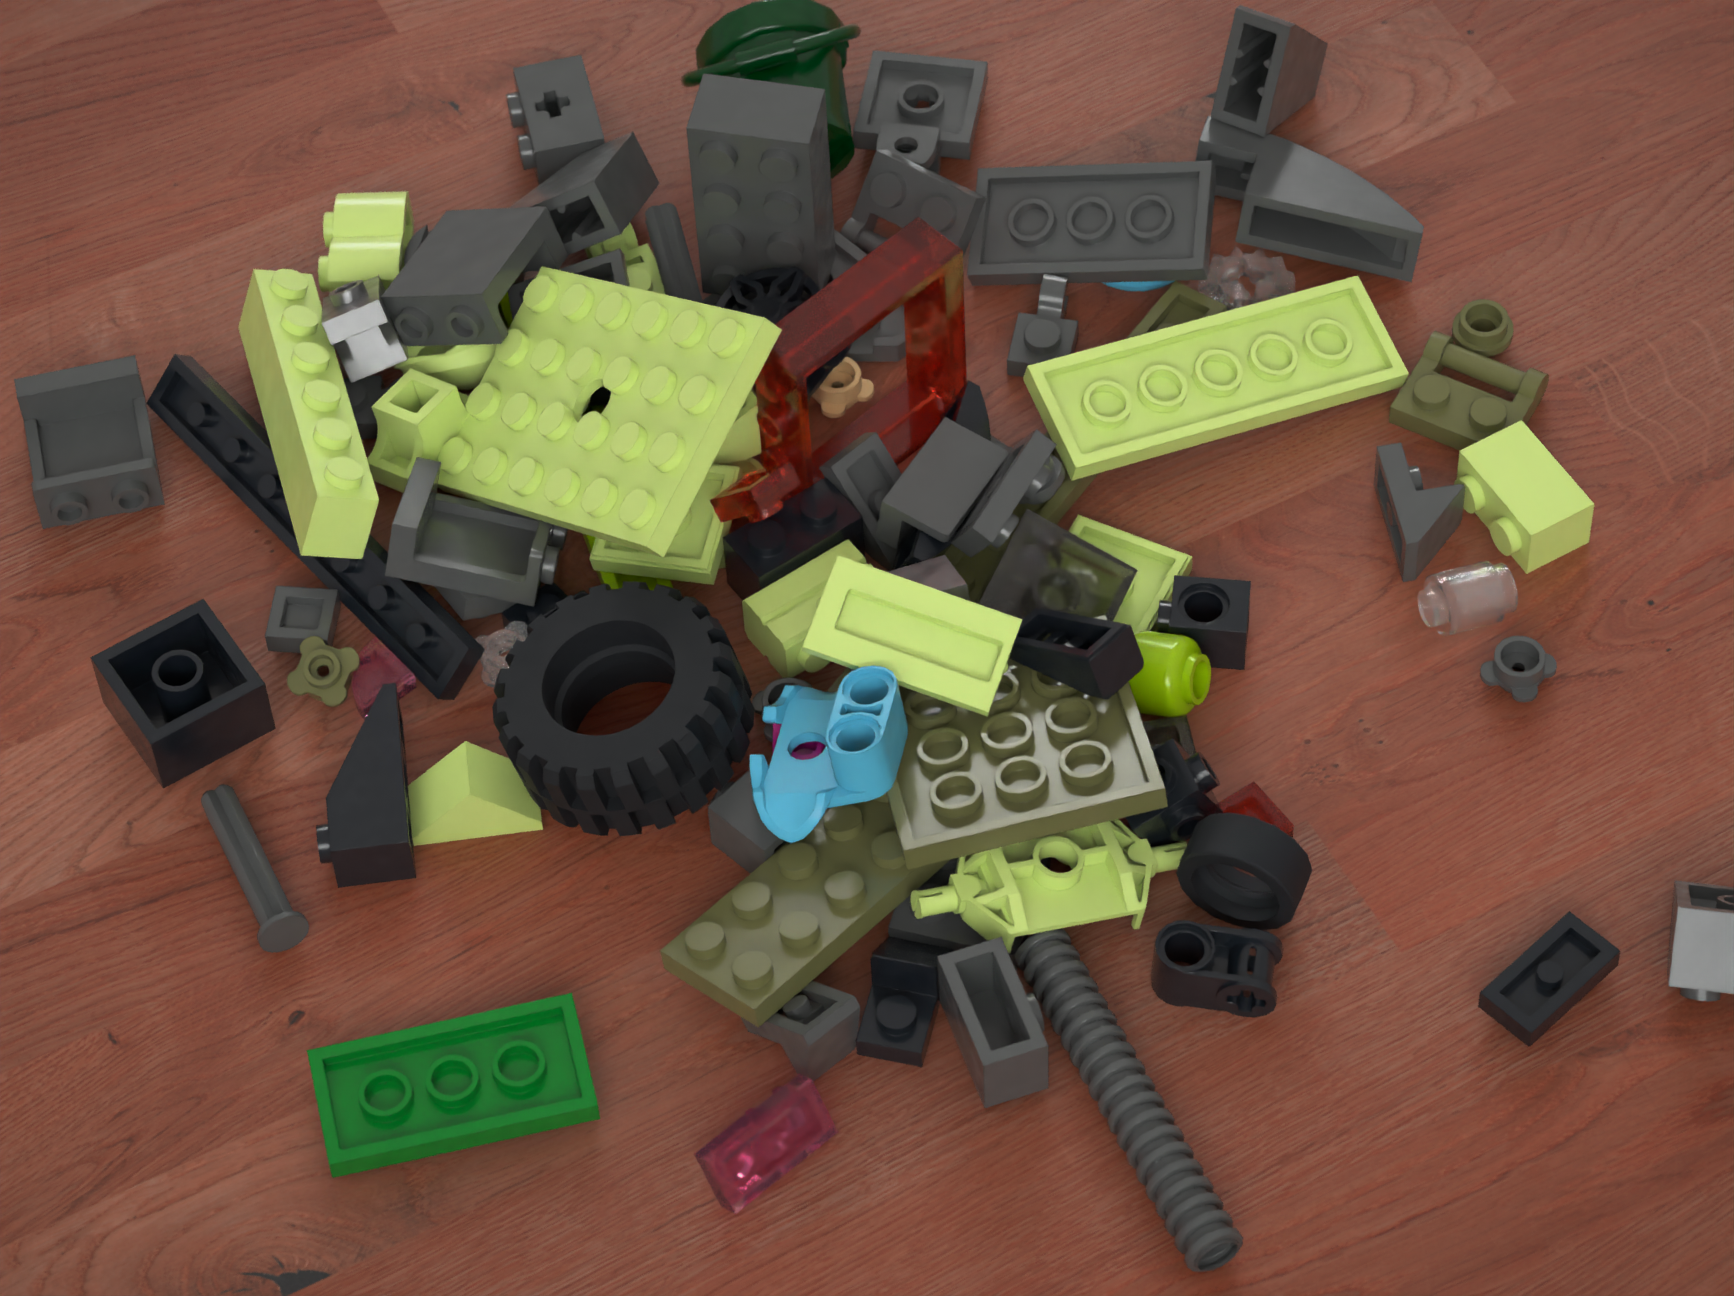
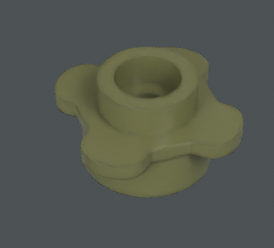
M319 636L306 638L300 644L302 656L297 669L290 672L287 676V685L290 691L296 696L308 694L315 700L324 702L328 707L341 705L347 699V691L352 682V673L360 667L359 655L351 647L337 649L325 645V642ZM326 666L329 668V674L321 677L318 675V669Z

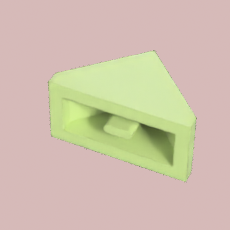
M464 741L408 785L414 846L543 830L541 809L531 798L511 760L467 741Z

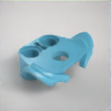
M875 665L858 668L843 678L837 692H824L799 685H785L779 699L772 705L764 706L762 720L768 724L782 725L770 765L768 766L765 755L751 754L749 759L752 797L760 819L767 829L778 838L793 843L804 839L814 829L827 808L870 801L883 796L891 789L897 776L908 736V723L897 678L892 671ZM815 741L826 745L824 751L812 759L800 760L791 756L792 751L798 745L805 742Z

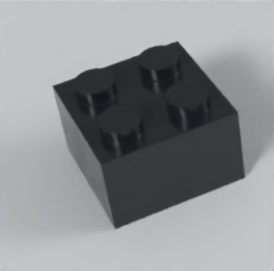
M204 599L90 657L103 703L162 788L177 782L276 729L264 681Z

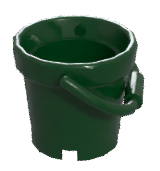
M761 0L752 2L726 13L705 31L696 48L697 70L683 74L681 83L687 88L700 85L704 73L825 89L830 173L832 179L848 166L855 154L843 69L847 64L848 40L859 37L861 28L857 24L844 26L843 22L830 7L813 0Z

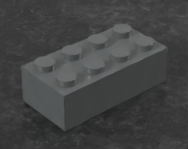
M703 73L686 127L703 293H714L722 296L729 288V282L740 274L747 276L764 269H790L793 266L803 270L807 276L814 280L824 297L836 255L825 89ZM770 285L764 286L766 294L769 293ZM789 285L783 292H781L780 295H784L787 291H789L791 285ZM803 290L802 297L814 302L813 298ZM752 292L744 296V298L746 299H754L758 297Z

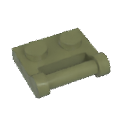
M1434 331L1426 343L1422 357L1391 404L1389 412V423L1457 450H1462L1521 420L1527 425L1544 396L1549 375L1533 368H1529L1527 372L1457 346L1453 344V337ZM1444 367L1516 394L1511 402L1440 373Z

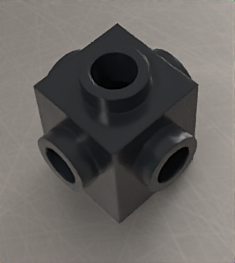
M1173 738L1162 745L1151 747L1165 786L1168 807L1126 817L1132 831L1141 839L1147 838L1150 847L1190 839L1199 821L1212 814L1224 813L1212 791L1220 785V782L1209 762L1200 752L1190 756Z

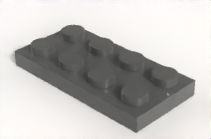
M1212 161L978 168L976 193L987 198L970 240L967 276L972 286L1041 284L1044 274L1068 277V283L1208 280L1217 174Z

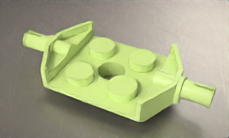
M1111 820L958 857L955 874L950 875L948 885L919 891L913 890L911 892V907L915 911L914 915L917 919L947 912L960 914L962 920L987 941L1001 937L1008 954L1011 952L1015 937L1129 915H1133L1131 923L1133 930L1139 929L1147 905L1150 878L1154 877L1155 873L1178 869L1187 843L1183 840L1177 843L1150 847L1147 838L1140 839L1120 820ZM1053 857L1061 863L1069 865L1072 870L1066 873L1050 871L1042 865L1040 860Z

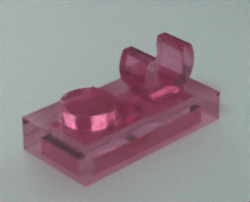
M799 1073L784 1086H777L772 1090L773 1094L756 1108L750 1107L743 1116L694 1153L721 1207L734 1214L738 1213L838 1133L812 1079Z

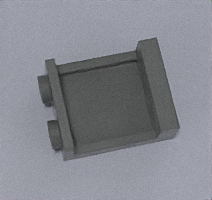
M547 206L447 210L383 293L381 299L401 342L405 346L501 344L507 337L508 332L498 312V304L522 271H539L541 266L558 270L568 257V254Z
M135 355L14 379L17 400L24 420L33 476L32 492L43 529L61 525H74L85 520L120 513H134L145 508L165 505L146 397Z
M416 457L392 523L385 576L534 607L541 583L553 585L560 550L563 551L568 529L482 502L437 493L441 462Z

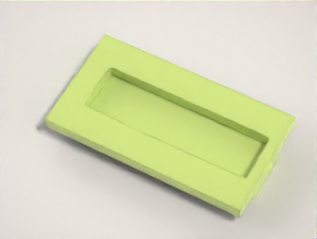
M837 555L823 594L816 602L817 609L804 640L802 651L854 670L873 665L885 667L894 673L899 686L988 716L1003 674L1008 670V660L1022 619Z

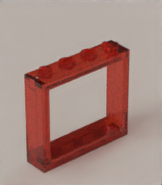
M920 217L914 219L775 324L782 331L755 381L758 407L757 421L761 441L760 459L763 464L764 486L766 490L764 492V499L770 510L825 478L819 467L864 433L877 432L895 464L898 466L927 442L936 430L941 414L967 383L963 250ZM904 304L907 380L812 453L806 378Z

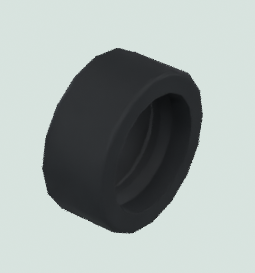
M1221 813L1209 815L1196 824L1176 874L1180 886L1194 904L1213 917L1243 928L1269 930L1278 929L1292 921L1311 876L1312 867L1308 855L1294 838L1278 827L1253 816ZM1234 867L1239 868V869H1241V870H1244V871H1246V872H1249V873L1253 874V875L1256 876V877H1253V876L1248 875V874H1246V873H1244V872H1241V871L1235 869Z

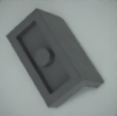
M945 417L882 500L875 538L897 549L914 526L941 542H948L1008 456L1007 450Z

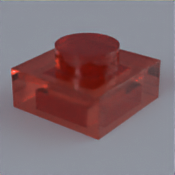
M788 461L747 473L712 498L710 502L720 522L747 516L750 523H755L781 510L784 505L780 498L800 485L801 482L791 462Z

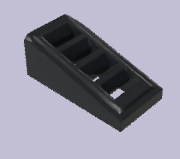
M1036 607L1022 619L1010 654V659L1082 693L1106 700L1110 699L1139 673L1144 665V660L1131 625ZM1048 634H1051L1045 641H1042Z

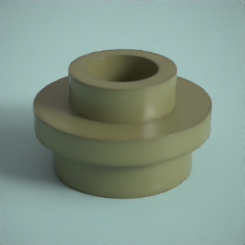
M1479 299L1469 302L1456 315L1453 321L1452 337L1455 344L1486 357L1502 353L1509 347L1513 339L1514 327L1512 320L1505 308L1492 300Z

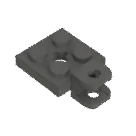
M873 50L853 129L855 148L888 150L940 175L941 157L970 160L988 81V62ZM918 101L929 102L928 108H914L917 106Z

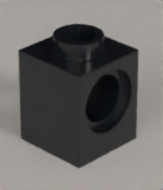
M1174 575L1172 601H1159L1157 632L1183 635L1194 639L1200 647L1202 654L1207 655L1211 668L1245 670L1251 581Z

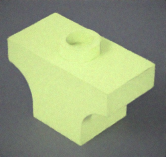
M410 368L371 406L378 428L375 446L367 458L373 480L404 493L416 457L437 461L443 445L458 435L468 416L466 403L469 396L458 392L455 385Z

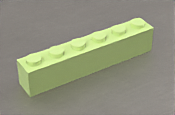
M253 269L238 328L300 554L302 556L362 559L379 503V497L335 349L331 345L321 323L322 305L313 275L300 273L292 269H279L277 271Z

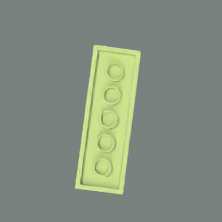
M1357 275L1027 366L1023 381L1052 441L1057 444V452L1071 481L1401 388L1405 384L1409 373Z

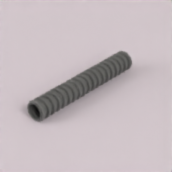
M1055 929L1035 933L1028 937L1016 951L1015 963L1024 972L1025 981L1033 988V994L1037 1001L1042 1004V1011L1045 1016L1051 1020V1027L1054 1032L1060 1036L1063 1048L1070 1052V1060L1079 1069L1081 1080L1088 1085L1089 1094L1098 1102V1110L1107 1118V1126L1112 1133L1117 1135V1143L1126 1152L1128 1163L1136 1169L1137 1179L1146 1186L1145 1193L1152 1202H1155V1210L1165 1220L1167 1232L1172 1237H1175V1246L1182 1254H1185L1184 1261L1187 1267L1194 1272H1206L1228 1263L1242 1247L1243 1236L1236 1228H1233V1219L1227 1211L1223 1210L1221 1198L1216 1193H1213V1184L1206 1176H1203L1204 1169L1202 1165L1194 1159V1151L1191 1146L1184 1142V1134L1181 1129L1174 1125L1172 1113L1165 1108V1101L1162 1096L1155 1092L1153 1080L1146 1075L1145 1066L1136 1058V1051L1127 1042L1126 1033L1120 1026H1117L1115 1014L1108 1009V1002L1099 993L1096 981L1089 977V969L1080 961V954L1071 945L1070 936L1064 929Z

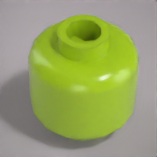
M1140 631L1135 634L1144 665L1142 670L1129 681L1139 713L1182 718L1191 712L1195 705L1203 703L1210 688L1211 665L1207 655L1202 654L1196 641L1183 635L1152 631Z

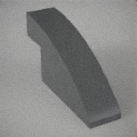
M1209 115L1207 116L1199 139L1195 161L1213 162L1217 171L1215 195L1243 201L1235 242L1412 282L1424 226L1389 195L1351 170L1294 142L1270 133L1263 137L1210 118Z

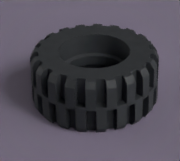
M623 581V586L619 589H611L609 584H602L589 588L590 594L574 600L573 596L570 595L557 602L556 607L558 610L547 618L540 614L528 625L526 629L529 634L524 641L518 639L515 641L505 658L509 669L501 668L495 683L494 693L497 698L492 707L493 720L500 733L498 738L528 793L540 809L549 810L554 820L567 827L576 828L579 824L584 833L607 836L609 829H616L619 836L642 834V827L655 824L657 829L660 830L675 824L674 817L688 809L694 814L709 802L706 795L711 790L716 788L721 791L734 775L731 767L732 762L740 763L746 754L750 744L746 733H750L754 726L755 709L750 700L752 691L727 634L719 620L711 617L708 608L694 597L685 596L683 598L680 590L656 584L654 590H649L646 582ZM642 682H661L671 685L668 694L658 708L638 724L623 731L607 735L595 736L577 733L587 713L595 704L610 693L625 686Z

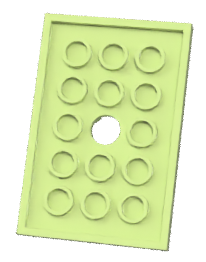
M541 266L536 278L529 283L524 292L523 302L507 331V337L501 344L496 345L495 355L482 380L468 397L466 403L468 416L458 435L448 440L439 452L437 461L441 462L438 488L450 494L482 502L493 507L664 558L782 330L765 317ZM604 386L611 391L609 402L601 414L591 411L582 417V414L588 407L591 395L596 390Z

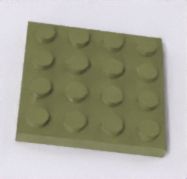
M1106 615L1095 617L1098 619L1107 620ZM1048 634L1042 641H1045L1051 634ZM1009 658L1008 670L1003 674L988 716L899 686L908 723V736L895 782L891 789L886 792L907 870L1168 807L1165 786L1129 681L1110 699L1106 700L1082 693Z

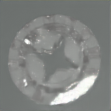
M1235 246L1229 256L1213 255L1209 266L1208 280H1199L1198 290L1200 293L1226 305V311L1295 293L1294 272L1287 271L1282 256L1266 257L1263 249L1260 247L1254 253H1243ZM1240 276L1249 277L1250 282L1256 284L1254 297H1250L1249 290H1245L1244 286L1238 283Z

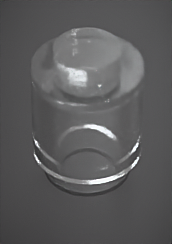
M1487 560L1428 575L1424 582V590L1418 593V608L1424 623L1428 627H1435L1436 631L1443 637L1501 622L1507 613L1514 612L1518 606L1517 587L1509 568L1504 563L1492 565Z

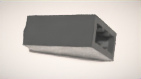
M1242 5L1238 6L1235 10L1210 118L1265 137L1315 97L1328 43L1294 23Z
M631 132L581 153L509 208L547 206L567 254L570 255L620 235L660 183L634 132Z

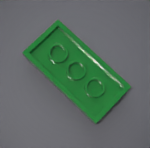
M572 993L307 1050L332 1178L600 1119L598 1102Z

